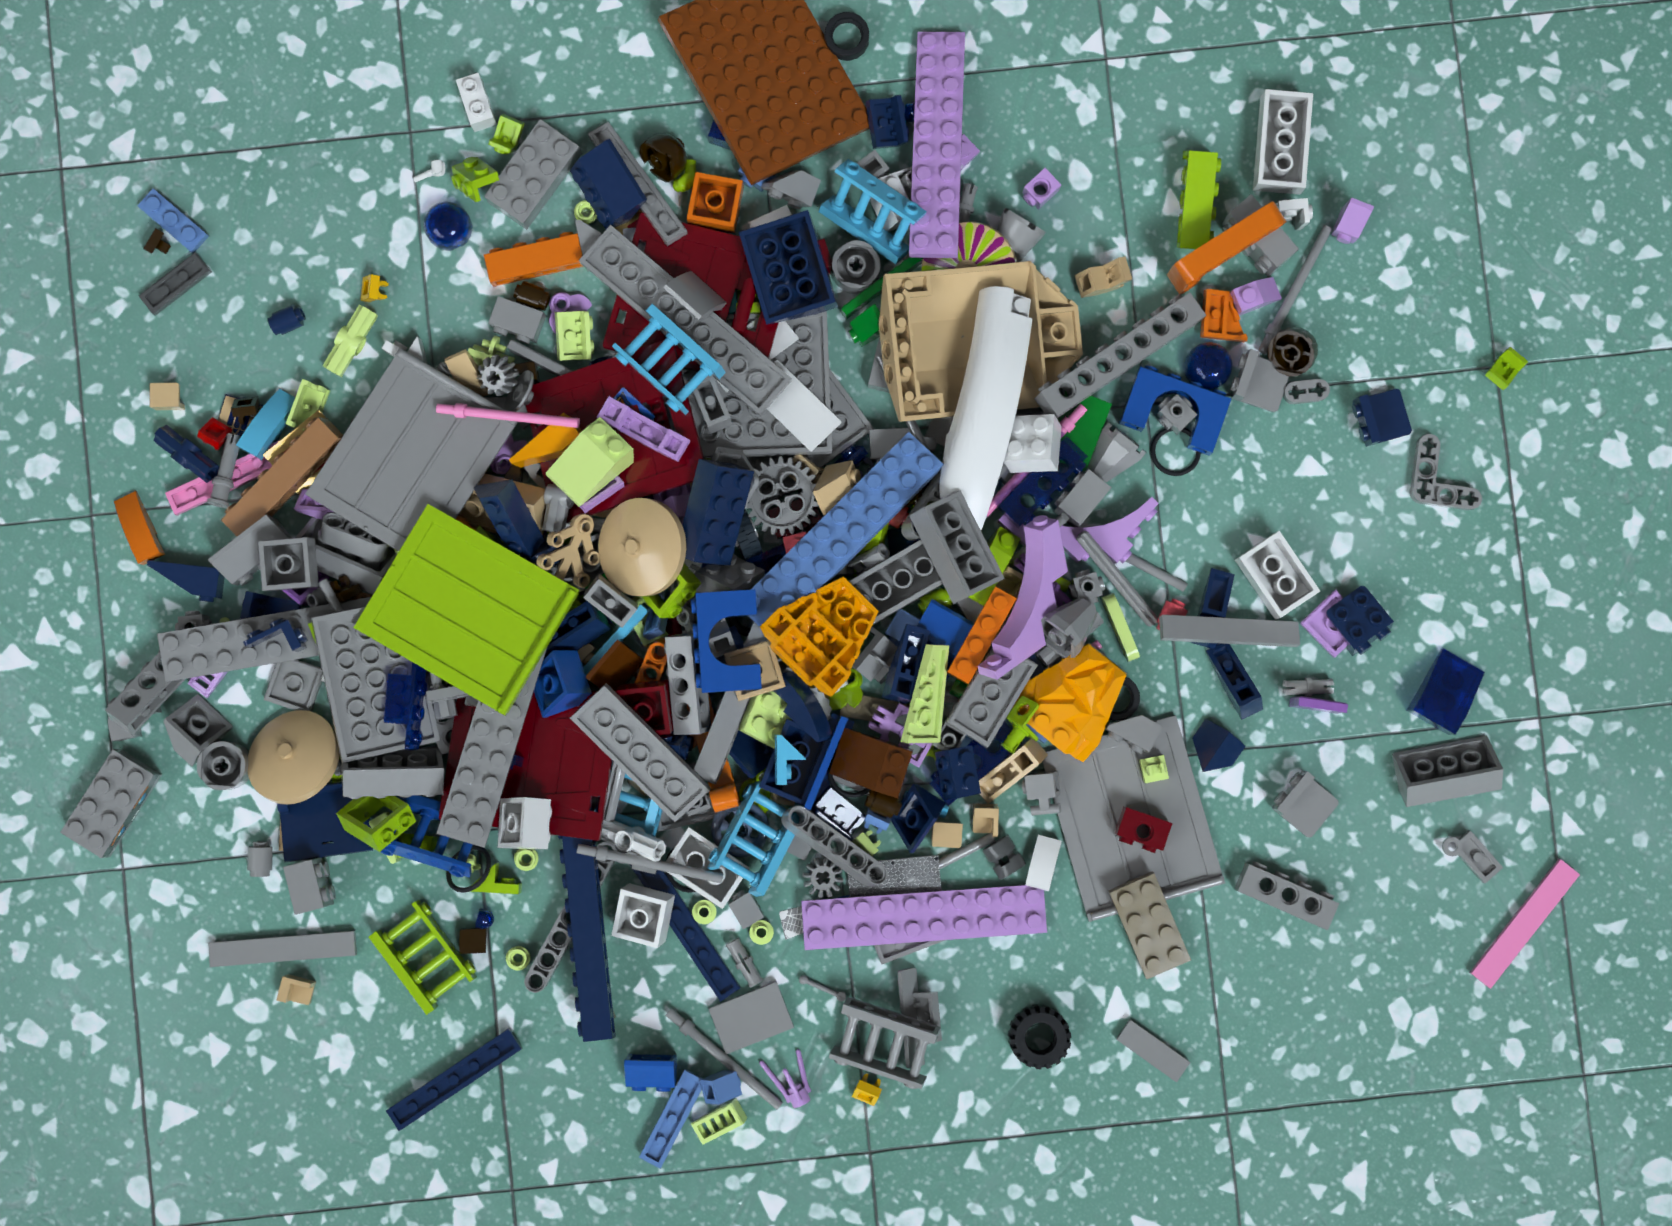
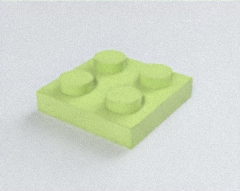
M773 691L752 697L738 730L774 749L775 734L781 733L786 719L792 720L783 712L788 704Z

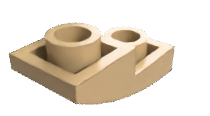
M466 349L445 358V363L455 381L482 397L489 395L487 387L480 388L483 381L476 379L480 374L477 369L478 365Z

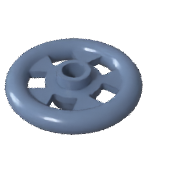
M753 803L749 812L756 819L769 826L767 816L763 810ZM739 806L715 814L711 825V833L716 846H719L723 838L721 831L728 829L730 825L724 818L731 812L736 814ZM743 822L742 825L745 828L742 832H738L737 835L761 849L768 837L759 832L757 838L751 837L752 827ZM731 844L727 852L733 857H747L751 855L741 848H736L734 844Z

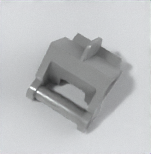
M871 627L869 634L871 633L875 637L855 660L852 668L870 682L875 679L882 685L886 680L884 676L890 669L897 646L882 633Z

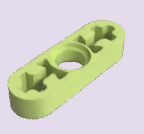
M1114 593L1101 597L1126 660L1130 662L1140 658L1137 646Z

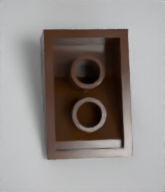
M617 639L586 675V678L599 688L607 683L615 691L620 685L627 684L633 676L637 678L644 659L624 642Z
M845 727L829 774L898 799L914 749Z

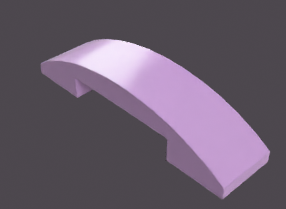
M610 396L597 415V418L601 417L611 427L679 462L690 443V440L635 412L630 407Z

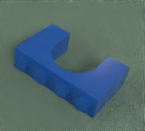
M1145 365V367L1140 366L1119 424L1142 432L1152 405L1157 398L1167 394L1184 396L1190 401L1194 412L1197 414L1186 448L1208 456L1211 455L1232 398L1226 397L1227 394L1220 390L1213 389V391L1203 389L1204 385L1190 381V384L1183 382L1181 377L1175 374L1168 373L1166 376L1158 373L1159 370L1155 367Z
M756 590L695 593L696 599H691L692 614L697 613V623L693 624V638H698L699 648H694L695 663H700V673H696V687L701 688L702 693L762 689L760 664L739 666L723 664L714 657L709 646L711 630L720 620L733 616L757 615Z

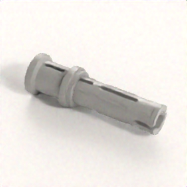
M230 433L227 434L217 477L212 479V484L214 485L211 497L207 499L208 504L221 508L229 507L227 501L230 489L234 487L232 476L239 452V447L236 444L241 438L239 435L234 434L232 436L233 434Z

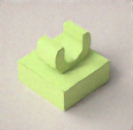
M1164 755L1139 759L1144 783L1169 779Z
M871 830L866 833L862 832L851 842L870 856H873L879 851L877 847L881 844V841L878 840L874 844L869 839V836L873 833Z

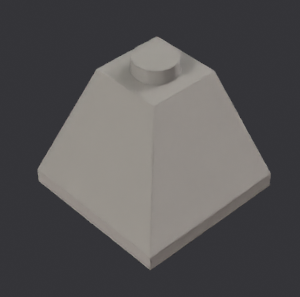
M198 694L163 721L174 751L190 766H194L197 763L200 753L214 742L221 741L233 727Z

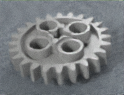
M779 457L777 464L770 458V466H766L761 462L762 470L754 469L759 477V484L746 508L752 509V512L748 515L749 518L757 517L754 525L758 526L763 523L762 531L764 532L771 527L772 535H775L778 529H780L782 536H785L786 529H789L793 535L795 534L796 526L803 531L802 523L804 521L811 524L808 518L809 515L817 516V513L813 511V507H819L818 503L815 502L816 498L813 494L816 484L812 483L816 479V475L808 476L810 468L806 467L801 470L802 462L799 461L794 466L792 458L788 459L787 464L784 463L783 457ZM789 475H794L796 477V484L791 488H787L784 484L785 478ZM765 482H771L773 485V491L768 495H764L761 491V487ZM797 489H803L802 493L786 496L783 503L781 500L776 499L762 504L764 499L778 497L781 490L788 494ZM796 498H801L803 501V507L799 511H793L791 508V503ZM772 505H778L780 508V513L776 518H770L768 515V509Z

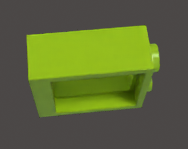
M685 563L677 577L680 584L665 602L658 594L641 596L659 618L677 617L682 612V607L689 599L694 597L697 588L701 585L699 579Z
M363 796L353 799L336 813L345 831L378 852L382 851L416 822L409 804L396 796H387L385 798ZM383 806L393 811L373 829L364 824L366 820Z

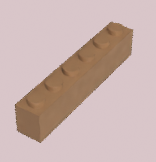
M318 417L312 419L306 425L307 430L290 442L289 445L291 447L286 452H282L275 457L273 466L259 474L257 477L258 481L254 486L246 488L241 494L242 498L226 509V515L221 521L236 536H239L264 515L267 514L273 517L330 457L343 434L328 418Z

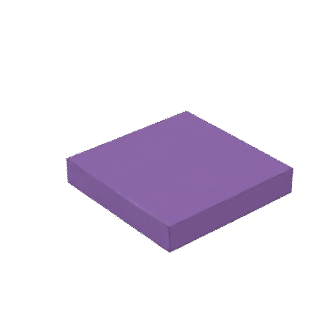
M1298 696L1290 698L1289 707L1340 714L1347 713L1348 704Z

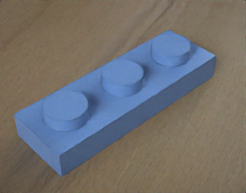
M152 189L138 205L142 211L192 253H195L209 237L155 189Z

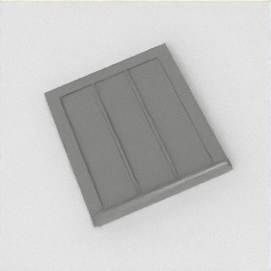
M401 348L396 352V356L305 493L311 499L397 551H400L427 504L454 519L457 518L473 493L474 487L478 485L518 423L517 421L469 416L466 418H456L451 414L436 413L438 403L449 405L463 403L467 404L468 407L504 409Z
M1176 715L1154 721L1163 726L1150 752L1143 751L1142 754H1139L1128 748L1130 743L1121 740L1119 743L1104 735L1099 745L1084 762L1075 759L1070 754L1063 753L1059 749L1047 751L1048 756L1042 761L1045 772L1058 771L1061 795L1054 797L1053 800L1054 804L1060 803L1061 813L1057 814L1088 922L1118 914L1108 890L1152 871L1157 878L1165 900L1225 884ZM1164 755L1169 779L1144 783L1139 759ZM1123 806L1173 823L1163 851L1157 849L1156 853L1141 849L1142 843L1134 841L1133 845L1118 841L1120 836L1114 834ZM1145 824L1139 825L1136 830L1137 835L1140 838L1145 837L1148 834V827Z

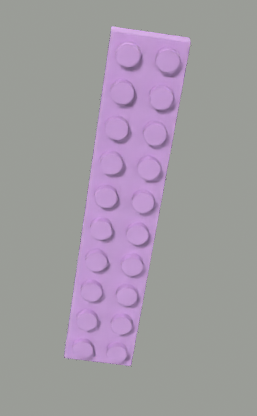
M965 32L917 33L911 201L917 203L919 207L927 212L914 225L910 223L909 258H958Z
M1026 885L801 901L804 950L1047 933L1044 890Z

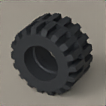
M1036 1004L1029 1008H1023V1011L1018 1012L1015 1015V1019L1011 1020L1010 1030H1008L1009 1044L1017 1059L1030 1068L1032 1066L1036 1069H1042V1067L1052 1068L1051 1065L1059 1064L1061 1062L1060 1059L1062 1057L1065 1058L1068 1054L1067 1049L1071 1046V1032L1065 1019L1055 1009H1051L1046 1005L1038 1006ZM1045 1023L1053 1030V1041L1044 1050H1033L1025 1041L1026 1032L1033 1024Z

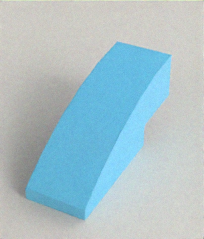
M279 389L257 413L236 446L262 460L264 458L263 454L268 451L273 441H278L284 431L295 397Z

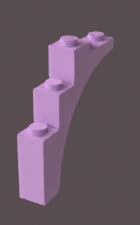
M1151 497L1136 511L1122 519L1105 525L1085 528L1061 526L1060 532L1064 551L1077 563L1081 559L1086 561L1090 556L1076 540V537L1081 532L1087 531L1114 564H1117L1119 561L1123 564L1132 554L1130 548L1133 544L1127 540V537L1133 539L1139 533L1141 528L1138 525L1144 519L1148 522L1158 512L1155 507L1159 503ZM1014 503L997 523L1021 538L1019 543L1025 546L1024 526L1033 521V518L1036 516L1027 512L1017 503Z

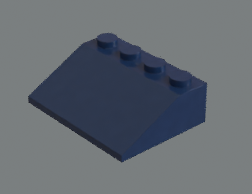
M808 210L739 232L766 325L811 316L839 307L813 219Z

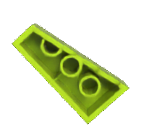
M1189 150L1183 151V159L1187 160V165H1184L1181 174V181L1185 185V190H1182L1180 194V209H1183V212L1179 214L1177 248L1197 249L1214 238V231H1210L1211 221H1215L1216 207H1213V199L1218 196L1219 183L1215 182L1216 172L1219 173L1221 169V158H1218L1217 152Z

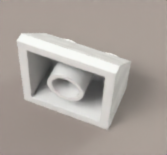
M528 797L501 798L497 848L548 849L551 837L549 831V822L552 815L551 799Z

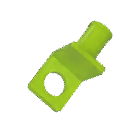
M1021 696L1006 717L1013 724V729L1004 742L1001 743V746L1010 753H1015V750L1025 737H1029L1036 742L1039 738L1026 726L1039 708L1038 703L1025 696ZM1023 705L1030 706L1029 711L1025 715L1018 714L1019 709Z

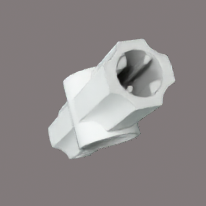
M603 820L601 839L614 844L619 851H631L652 861H659L665 853L666 845L664 841L645 833L641 827H629L615 820L610 822Z

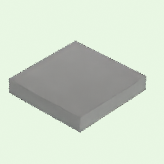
M300 660L276 663L263 700L295 711L306 710L312 712L322 684V668Z

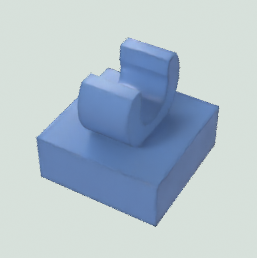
M868 807L864 819V827L867 829L872 824L878 827L876 833L879 834L882 830H887L891 819L870 811Z

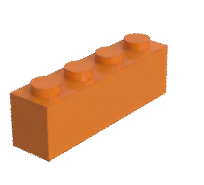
M573 232L562 233L559 235V238L550 239V237L539 238L536 240V243L528 245L526 242L516 243L512 245L513 248L506 250L494 248L489 250L488 254H484L489 281L493 287L584 267L579 262V259L583 256L577 233L573 234Z
M996 586L994 587L947 671L948 674L966 684L970 683L978 669V665L983 660L1017 598Z

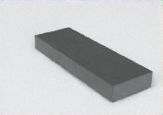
M195 252L141 293L139 297L150 312L156 316L212 272Z

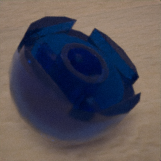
M448 201L432 206L426 213L423 223L425 235L429 241L437 248L451 251L465 245L471 237L473 228L470 216L466 210L460 205Z
M1213 342L1201 343L1192 348L1184 362V372L1188 381L1200 383L1204 387L1203 389L1206 390L1218 389L1224 385L1231 376L1233 367L1232 358L1227 349Z

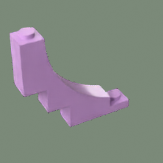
M1044 515L1033 518V521L1024 526L1026 558L1021 588L1006 624L992 642L994 654L978 665V671L981 675L997 680L1046 645L1041 619L1047 613L1057 609L1052 582L1067 573L1068 569L1059 522Z

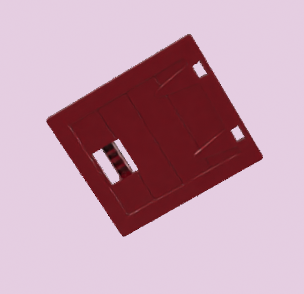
M641 213L632 243L637 247L639 240L646 242L644 253L673 278L690 271L697 275L727 302L722 310L713 311L725 322L727 321L735 289L740 290L741 294L731 327L769 359L779 322L766 325L761 309L756 331L747 330V323L757 292L740 236L681 222L686 228L687 234L667 246L644 213ZM618 295L615 299L603 341V348L615 351L612 347L614 343L624 350L650 323ZM619 309L627 312L624 324L616 323ZM656 330L640 348L666 339V336ZM676 345L675 348L679 359L683 355V352ZM691 360L684 367V369L696 372L701 369L697 362Z
M663 341L639 348L631 357L641 366ZM675 345L648 371L657 381L678 360ZM616 357L534 384L531 390L534 392L533 399L526 405L527 413L535 414L542 412L544 415L560 416L562 413H565L572 418H579V427L583 431L598 419L597 415L609 396L614 398L622 388H625L641 404L646 402L650 405L652 414L655 416L654 422L667 429H671L663 399L664 395L629 363L624 366ZM682 371L665 387L674 397L685 386ZM688 397L682 403L689 411L686 415L680 410L676 413L670 408L675 427L674 432L690 440L679 462L656 452L611 427L634 451V463L618 475L624 482V487L586 513L574 503L568 511L566 523L571 522L572 518L579 514L590 516L615 508L630 499L645 498L693 482L698 460L704 459ZM638 405L628 406L640 414ZM530 423L533 437L535 438L548 425L538 426L535 423ZM558 458L540 463L546 487L548 484L554 483L546 476V472Z
M591 691L592 693L580 705L547 718H542L533 692L501 798L528 797L551 799L550 835L599 841L602 834L612 759L570 719L597 691ZM466 697L458 698L456 702L458 716H455L453 721L439 812L440 820L476 709L475 706L465 705ZM592 796L600 797L598 812L590 811ZM500 802L492 827L499 828Z

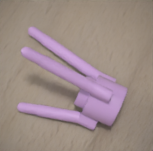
M799 1049L796 1050L803 1086L801 1083L794 1084L788 1070L784 1068L783 1073L790 1086L786 1090L763 1060L759 1062L784 1095L786 1102H791L793 1108L801 1107L811 1100L808 1095L811 1089L808 1085L803 1058Z

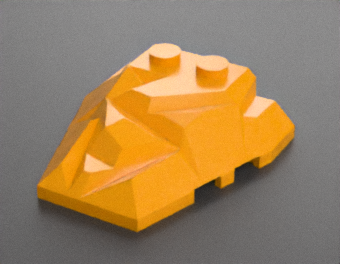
M842 577L817 589L816 593L813 592L798 598L791 604L778 608L760 628L764 636L771 642V650L807 685H814L820 692L831 697L849 679L852 666L861 652L860 648L864 639L867 638L879 611L845 577Z
M1090 643L1084 645L1081 652L1075 658H1070L1071 655H1069L1054 666L1046 668L1034 678H1030L1017 699L1018 701L1021 696H1025L1038 703L1039 708L1027 724L1060 751L1070 754L1082 762L1099 745L1127 675L1125 671ZM1023 705L1019 709V713L1025 715L1029 711L1030 706Z

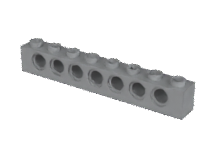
M1190 292L1183 297L1181 294H1178L1168 302L1170 306L1165 309L1160 306L1150 314L1152 318L1147 321L1143 318L1132 326L1133 330L1128 334L1126 331H1123L1113 339L1115 343L1110 346L1105 343L1095 351L1096 355L1091 359L1088 356L1084 357L1076 363V369L1071 371L1068 368L1057 376L1059 380L1052 384L1051 381L1045 383L1038 389L1040 393L1035 397V401L1045 414H1055L1056 418H1059L1198 324L1207 315ZM1171 314L1177 316L1178 322L1172 319ZM1153 326L1160 330V334L1154 332ZM1134 338L1140 340L1142 347L1135 343ZM1115 351L1121 352L1124 359L1117 357ZM1097 363L1104 366L1105 372L1098 369ZM1078 376L1084 377L1086 384H1082ZM1059 388L1064 389L1067 392L1068 397L1062 396L1059 392Z

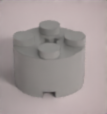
M854 240L847 242L835 252L832 260V274L836 285L848 293L859 294L878 280L880 259L870 244ZM855 263H858L859 268H861L858 271H853L852 267H854Z
M214 742L200 753L197 760V773L203 782L212 789H236L246 784L249 779L247 772L249 750L236 742ZM222 763H227L228 768H222Z

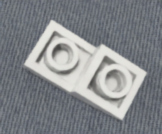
M1038 835L1026 879V886L1049 891L1062 843L1061 840Z

